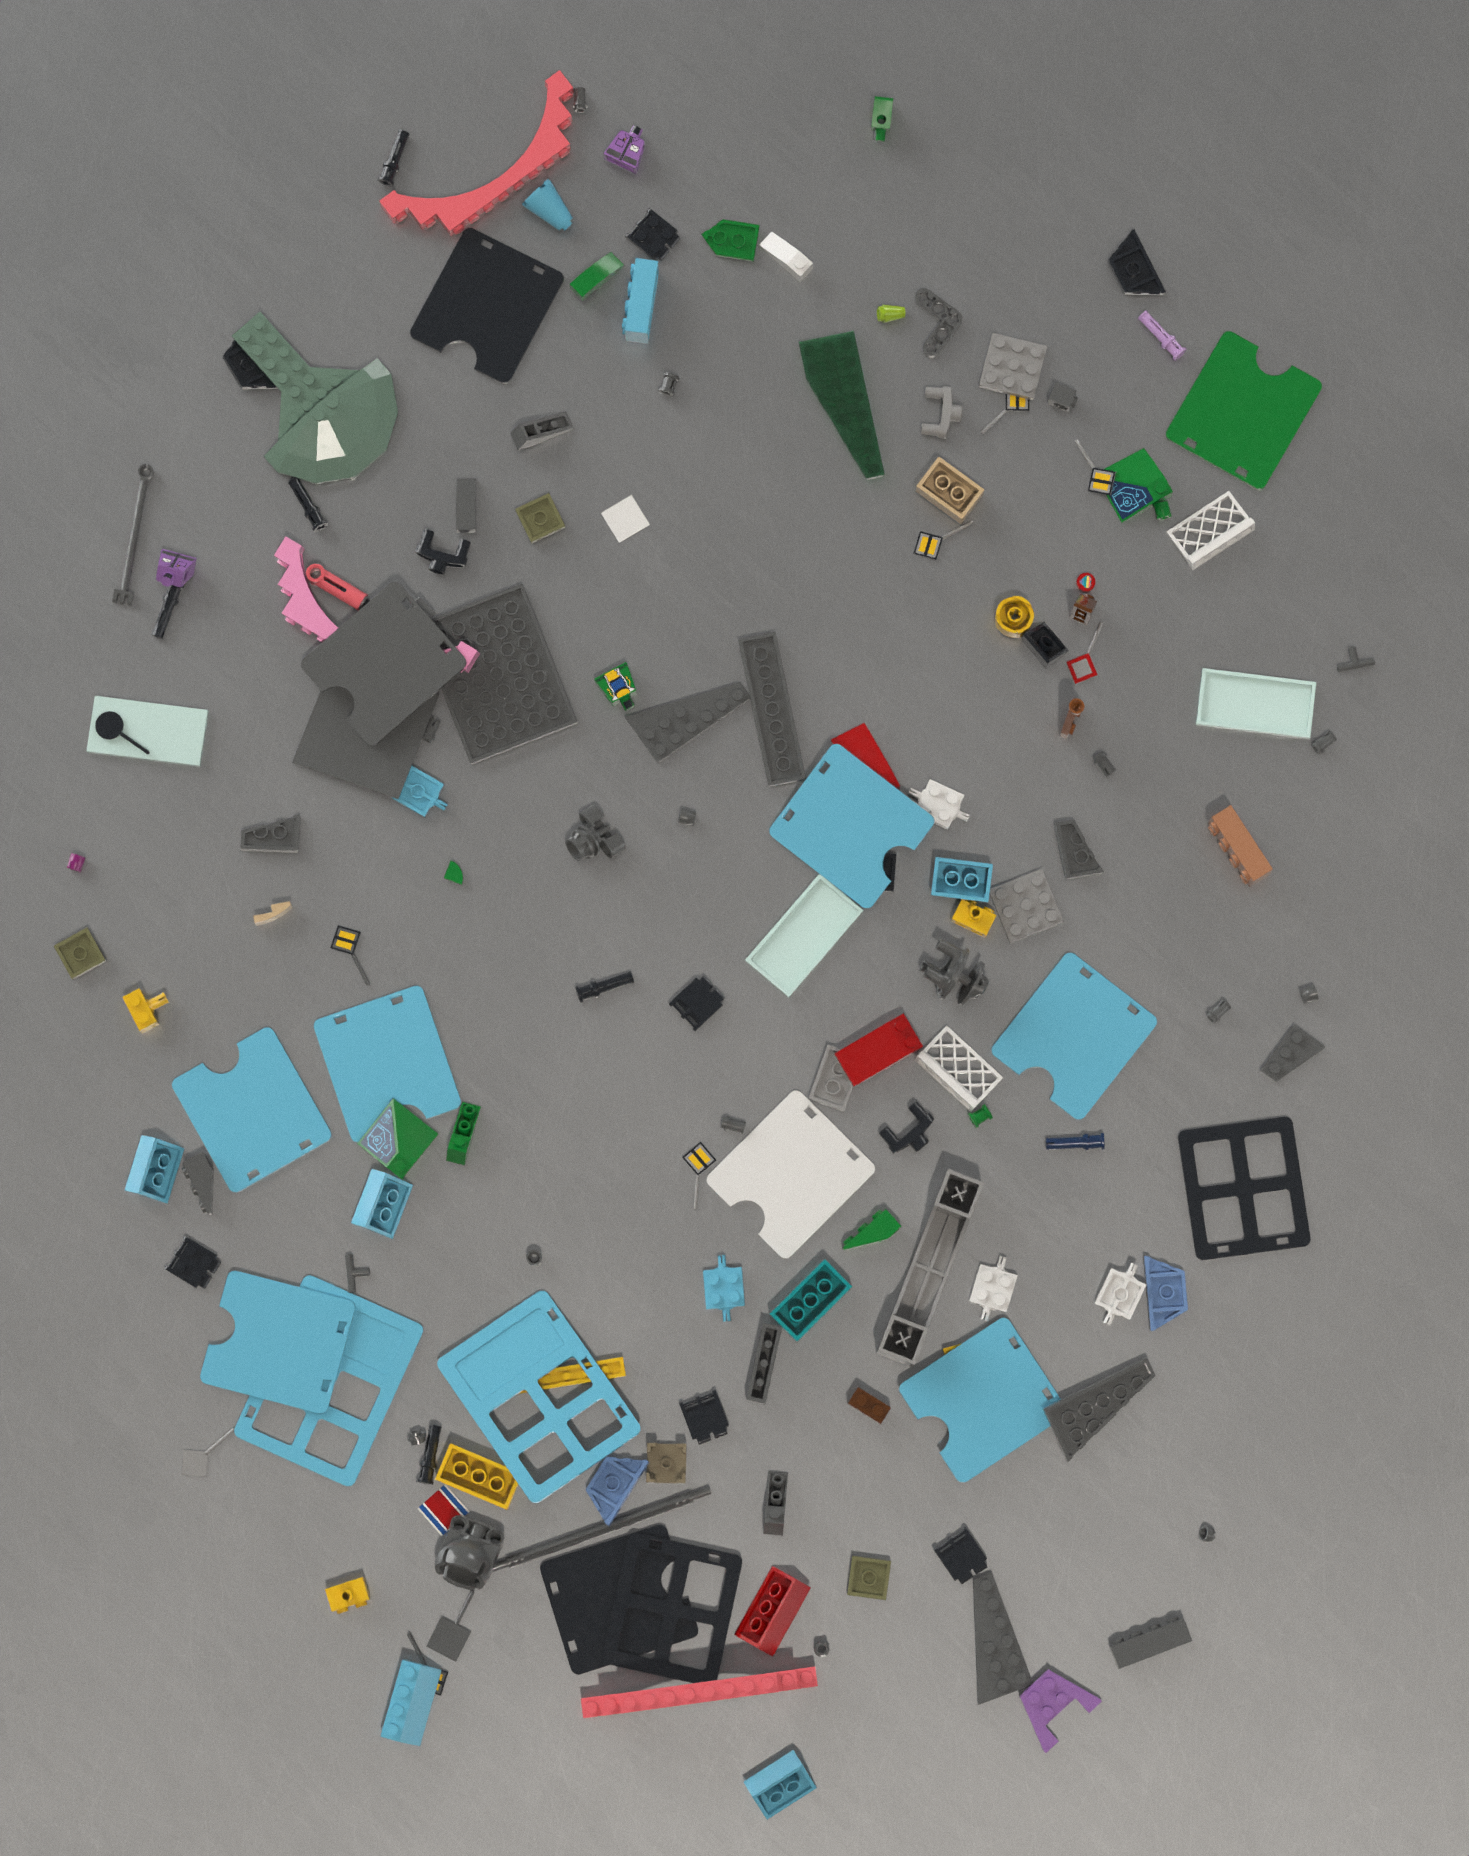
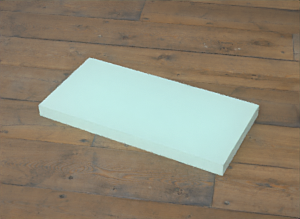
M1203 668L1196 725L1310 739L1316 682Z
M95 696L86 751L87 753L200 767L209 711ZM111 711L117 713L124 723L122 732L150 753L146 754L120 735L111 740L103 739L97 734L95 729L97 718L104 712Z
M819 874L745 961L789 998L862 914L863 909Z

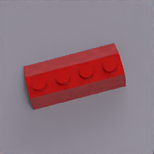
M772 1566L734 1635L773 1657L811 1587Z

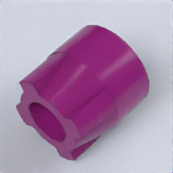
M71 853L67 868L81 872L86 858Z

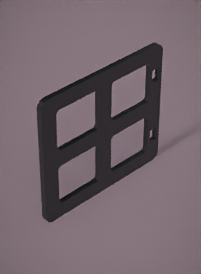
M1289 1117L1183 1130L1179 1133L1178 1143L1195 1255L1199 1260L1204 1261L1300 1248L1310 1243L1311 1237L1293 1122ZM1279 1133L1281 1135L1286 1175L1252 1180L1249 1174L1245 1137ZM1228 1140L1230 1142L1235 1182L1201 1187L1198 1182L1193 1149L1194 1144ZM1288 1190L1295 1232L1292 1234L1260 1237L1253 1200L1254 1194ZM1237 1197L1244 1239L1241 1241L1209 1244L1202 1202ZM1288 1238L1289 1244L1277 1245V1239ZM1228 1246L1230 1252L1218 1253L1217 1247Z
M630 1534L626 1543L603 1648L602 1660L604 1663L690 1683L717 1680L742 1567L741 1557L736 1554L645 1534ZM649 1541L662 1543L660 1550L649 1548ZM641 1549L675 1557L666 1600L631 1593L638 1553ZM709 1554L721 1556L720 1562L708 1561ZM691 1561L721 1566L727 1570L719 1609L715 1612L682 1604ZM628 1607L659 1613L663 1616L656 1652L653 1658L628 1654L618 1650L625 1612ZM678 1619L709 1624L714 1627L705 1669H696L669 1661Z

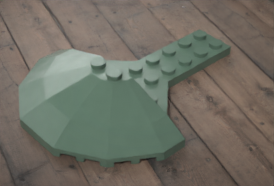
M261 312L256 314L232 335L237 344L281 392L278 442L264 455V458L277 473L294 478L297 477L315 485L348 478L353 479L387 451L398 416V409L391 373L378 358L361 370L309 367Z

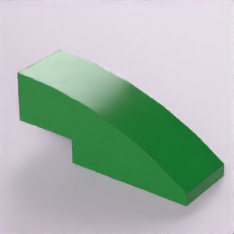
M610 252L570 283V289L584 301L624 267V264Z

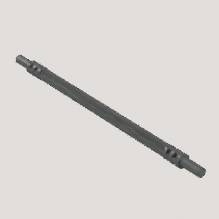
M706 1487L692 1493L689 1491L615 1518L610 1527L603 1522L505 1557V1560L495 1563L492 1572L506 1567L518 1566L694 1503L693 1500L710 1495V1488Z

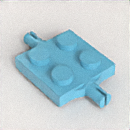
M411 766L399 799L392 797L396 802L424 818L434 805L443 811L448 806V804L439 799V794L445 785Z
M721 1255L717 1256L719 1267L703 1271L706 1309L722 1310L723 1322L731 1321V1309L745 1306L742 1267H726V1255H722V1259Z

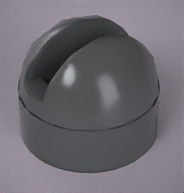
M1203 1526L1199 1532V1539L1203 1542H1212L1215 1539L1214 1534L1216 1532L1211 1527Z

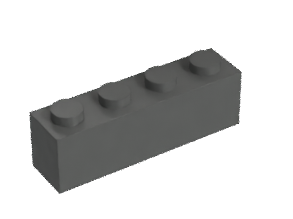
M763 1323L746 1401L766 1404L782 1327Z
M1178 1617L1167 1620L1168 1624L1161 1627L1159 1623L1149 1627L1150 1631L1144 1634L1142 1631L1131 1634V1639L1126 1641L1123 1638L1112 1641L1113 1646L1109 1648L1117 1668L1121 1669L1191 1642L1192 1638L1185 1620H1179Z

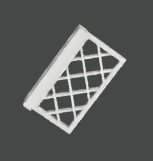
M1228 491L1166 531V534L1187 560L1189 567L1193 571L1254 531L1255 522L1251 517H1248L1233 495ZM1229 498L1232 502L1231 509L1221 508V502ZM1209 510L1217 511L1216 519L1205 518L1206 512ZM1219 512L1230 513L1229 521L1218 520ZM1233 514H1239L1244 518L1240 523L1231 522ZM1193 520L1201 521L1200 530L1189 528L1190 522ZM1204 522L1215 523L1213 532L1202 530ZM1217 524L1228 525L1227 531L1224 533L1216 532ZM1178 530L1186 531L1184 540L1176 539L1173 533ZM1188 532L1199 533L1198 542L1187 540ZM1201 534L1212 535V540L1209 543H1201ZM1186 544L1197 546L1196 551L1188 555L1185 551Z
M948 1026L914 1060L969 1112H972L1003 1079L995 1069ZM945 1033L952 1037V1044H942V1036ZM963 1047L966 1050L967 1057H956V1048ZM930 1048H939L940 1057L933 1058L927 1052ZM942 1048H953V1057H943ZM977 1060L980 1063L981 1070H970V1061ZM943 1061H953L954 1071L944 1069ZM956 1061H967V1070L957 1071ZM957 1074H968V1084H961L957 1081ZM971 1074H981V1083L971 1084ZM984 1074H992L996 1080L993 1083H984ZM971 1087H982V1095L978 1099L972 1094Z

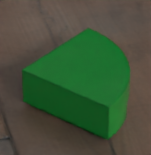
M450 861L444 879L462 885V871L455 862Z

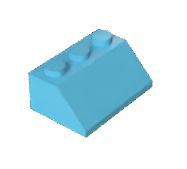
M936 857L931 895L988 902L993 864Z
M141 1135L125 1191L168 1203L185 1148L154 1137Z
M371 1169L351 1223L393 1239L413 1185L385 1172Z
M794 1750L744 1781L745 1786L767 1820L817 1788Z

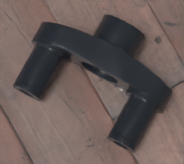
M424 529L420 544L417 545L415 553L430 561L429 571L444 575L447 567L463 568L466 566L470 541L460 539L456 554L451 555L431 549L430 546L434 532Z
M917 1101L908 1109L919 1121L918 1125L903 1138L898 1139L888 1126L879 1132L881 1137L890 1146L889 1149L893 1154L905 1149L909 1145L918 1152L929 1142L923 1133L932 1124L934 1118L930 1113L927 1114Z

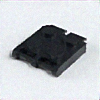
M650 208L643 219L636 223L637 226L630 234L627 233L625 236L651 259L655 260L657 258L660 261L670 252L666 246L668 245L670 248H673L680 240V237L677 235L678 230Z
M705 976L700 980L696 977L669 1003L671 1007L673 1006L681 1014L682 1019H686L694 1027L693 1030L695 1032L723 1006L721 1002L725 999L716 988L712 992L709 991L713 984ZM676 1003H678L685 1010V1012ZM688 1015H690L693 1018L697 1025L688 1017Z
M184 1236V1241L178 1251L173 1253V1259L164 1269L197 1289L199 1286L205 1289L212 1278L207 1275V1272L210 1271L215 1274L221 1262L216 1259V1254Z
M716 1390L703 1397L697 1396L695 1400L687 1403H679L692 1440L697 1439L699 1445L711 1441L710 1433L714 1434L715 1439L728 1434L726 1427H729ZM714 1397V1399H711V1400H709V1401H706V1402H703V1403L701 1402V1401L706 1400V1399H708V1398ZM698 1403V1405L685 1409L687 1406Z
M963 1527L962 1531L952 1538L951 1536L948 1537V1540L939 1547L935 1546L933 1548L953 1580L956 1581L958 1579L961 1584H964L973 1577L970 1570L973 1569L977 1575L987 1568L984 1562L987 1559L966 1527ZM965 1534L964 1537L959 1539L957 1542H954V1540ZM951 1544V1546L940 1552L941 1549Z

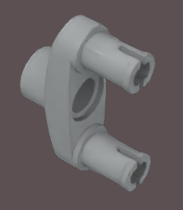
M926 386L925 398L942 399L943 407L941 423L939 425L922 423L921 434L947 438L951 421L961 422L962 405L953 404L951 387L943 386V388Z

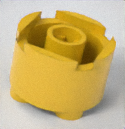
M1012 596L1000 602L996 610L995 624L1003 635L1010 638H1020L1030 630L1034 619V611L1030 602L1020 596ZM1014 614H1017L1018 616L1015 620L1011 619Z

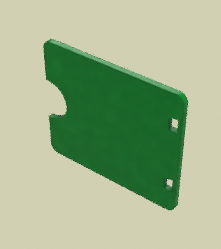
M1226 331L1221 336L1168 427L1166 438L1254 489L1261 490L1265 488L1319 395L1322 383L1293 365L1280 375L1274 376L1264 373L1256 361V353L1259 346L1231 331ZM1187 438L1197 443L1195 449L1185 444ZM1238 467L1248 472L1246 477L1235 472Z

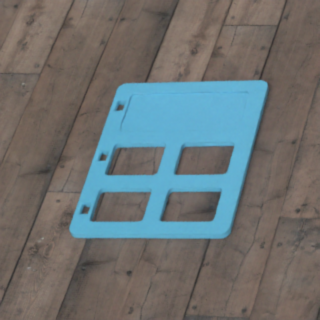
M308 1275L303 1278L300 1284L301 1288L347 1299L355 1305V1312L336 1381L339 1374L344 1371L378 1386L380 1393L366 1421H362L331 1406L323 1414L303 1410L306 1413L293 1443L287 1445L253 1429V1423L264 1399L249 1396L235 1426L234 1433L242 1440L345 1486H352L358 1478L421 1339L423 1327L404 1316ZM340 1321L338 1333H344L346 1322ZM323 1381L321 1391L328 1392L330 1381ZM250 1406L256 1408L252 1419L246 1417ZM320 1419L355 1433L359 1437L344 1469L311 1456L305 1451Z
M538 1291L439 1358L437 1366L532 1503L541 1502L636 1437L641 1431L638 1421L549 1294L545 1291ZM552 1309L559 1317L555 1321L548 1315V1312ZM586 1357L593 1366L588 1370L581 1362ZM575 1358L593 1385L562 1408L556 1409L538 1384V1380L568 1359ZM525 1390L544 1415V1420L512 1442H507L489 1414ZM602 1399L621 1423L622 1428L590 1451H585L567 1423ZM621 1406L627 1416L620 1418L616 1409ZM556 1433L574 1461L542 1484H536L520 1461L519 1455L549 1434Z

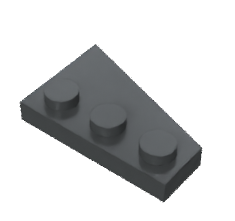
M300 814L290 819L278 820L272 824H263L242 830L241 851L298 853Z
M1075 820L1056 822L1054 826L1065 879L1102 874L1104 871L1095 860V855L1090 851Z
M1294 1024L1260 1072L1276 1083L1323 1050L1325 1046Z

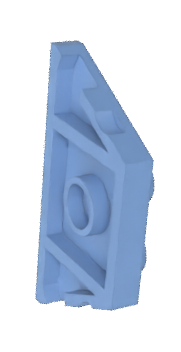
M1144 1256L1150 1331H1154L1188 1310L1185 1271L1152 1259L1149 1256Z
M606 1457L589 1483L586 1492L609 1527L649 1465V1461Z

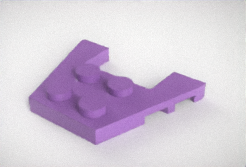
M1049 1669L1019 1696L1041 1744V1748L1045 1753L1059 1742L1046 1728V1725L1070 1702L1076 1699L1088 1713L1102 1702L1100 1698Z

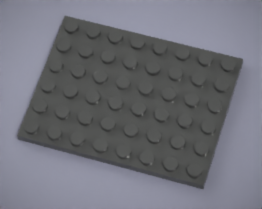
M523 584L431 619L454 646H458L462 641L480 653L469 673L463 670L462 673L457 674L441 688L471 765L578 724ZM445 642L440 646L442 650L449 649Z

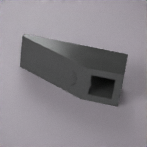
M202 1152L183 1162L184 1168H182L186 1179L190 1178L193 1183L190 1186L195 1196L199 1195L202 1201L199 1203L203 1213L207 1212L211 1216L213 1215L214 1171L205 1153Z
M769 1471L763 1534L783 1536L788 1473Z

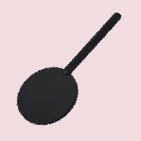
M108 711L102 713L97 718L95 729L97 734L103 739L111 740L120 735L146 754L150 753L122 732L124 723L117 713Z

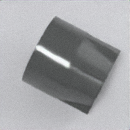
M682 808L679 823L694 826L696 812Z
M1315 985L1300 990L1303 1003L1319 999Z
M530 1250L526 1255L527 1262L532 1266L540 1265L542 1261L541 1253L538 1250ZM533 1255L538 1256L536 1262L531 1261Z
M824 1641L817 1642L814 1646V1652L819 1657L827 1656L830 1651L829 1645ZM820 1645L825 1646L826 1651L824 1653L818 1651Z

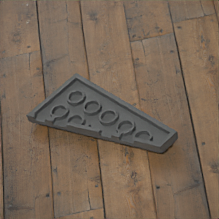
M739 682L625 716V719L655 761L660 763L749 701L750 695Z
M1148 1358L1135 1362L1043 1408L1044 1414L1067 1462L1123 1406L1130 1402L1129 1400L1137 1392H1140L1155 1377Z
M992 1573L973 1580L978 1705L1033 1684Z

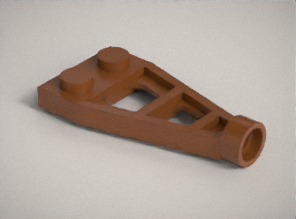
M1074 698L1070 701L1069 711L1060 737L1067 739L1068 734H1073L1076 724H1073L1075 716L1079 718L1084 710V702L1081 699Z

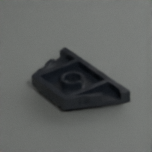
M1135 229L1131 230L1127 238L1108 259V263L1124 295H1165L1166 291Z
M234 340L230 348L224 353L223 360L242 390L278 389Z

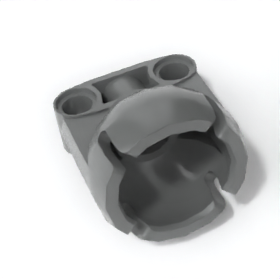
M460 1515L453 1517L435 1560L436 1573L443 1575L445 1581L467 1590L482 1589L488 1582L499 1553L503 1548L504 1533L491 1525ZM460 1525L463 1529L458 1530L454 1526ZM497 1539L499 1543H493L491 1540Z

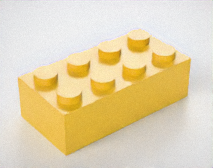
M451 1443L435 1478L439 1482L506 1510H509L519 1486L506 1466Z

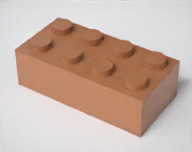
M1230 805L1212 816L1208 823V830L1213 837L1216 836L1220 841L1218 845L1224 853L1227 852L1229 855V862L1234 869L1237 868L1241 873L1239 875L1241 881L1251 887L1269 876L1273 868L1233 807Z

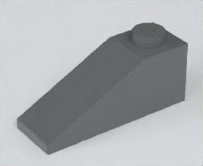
M562 412L519 424L510 434L517 450H521L572 430L573 426L567 412Z

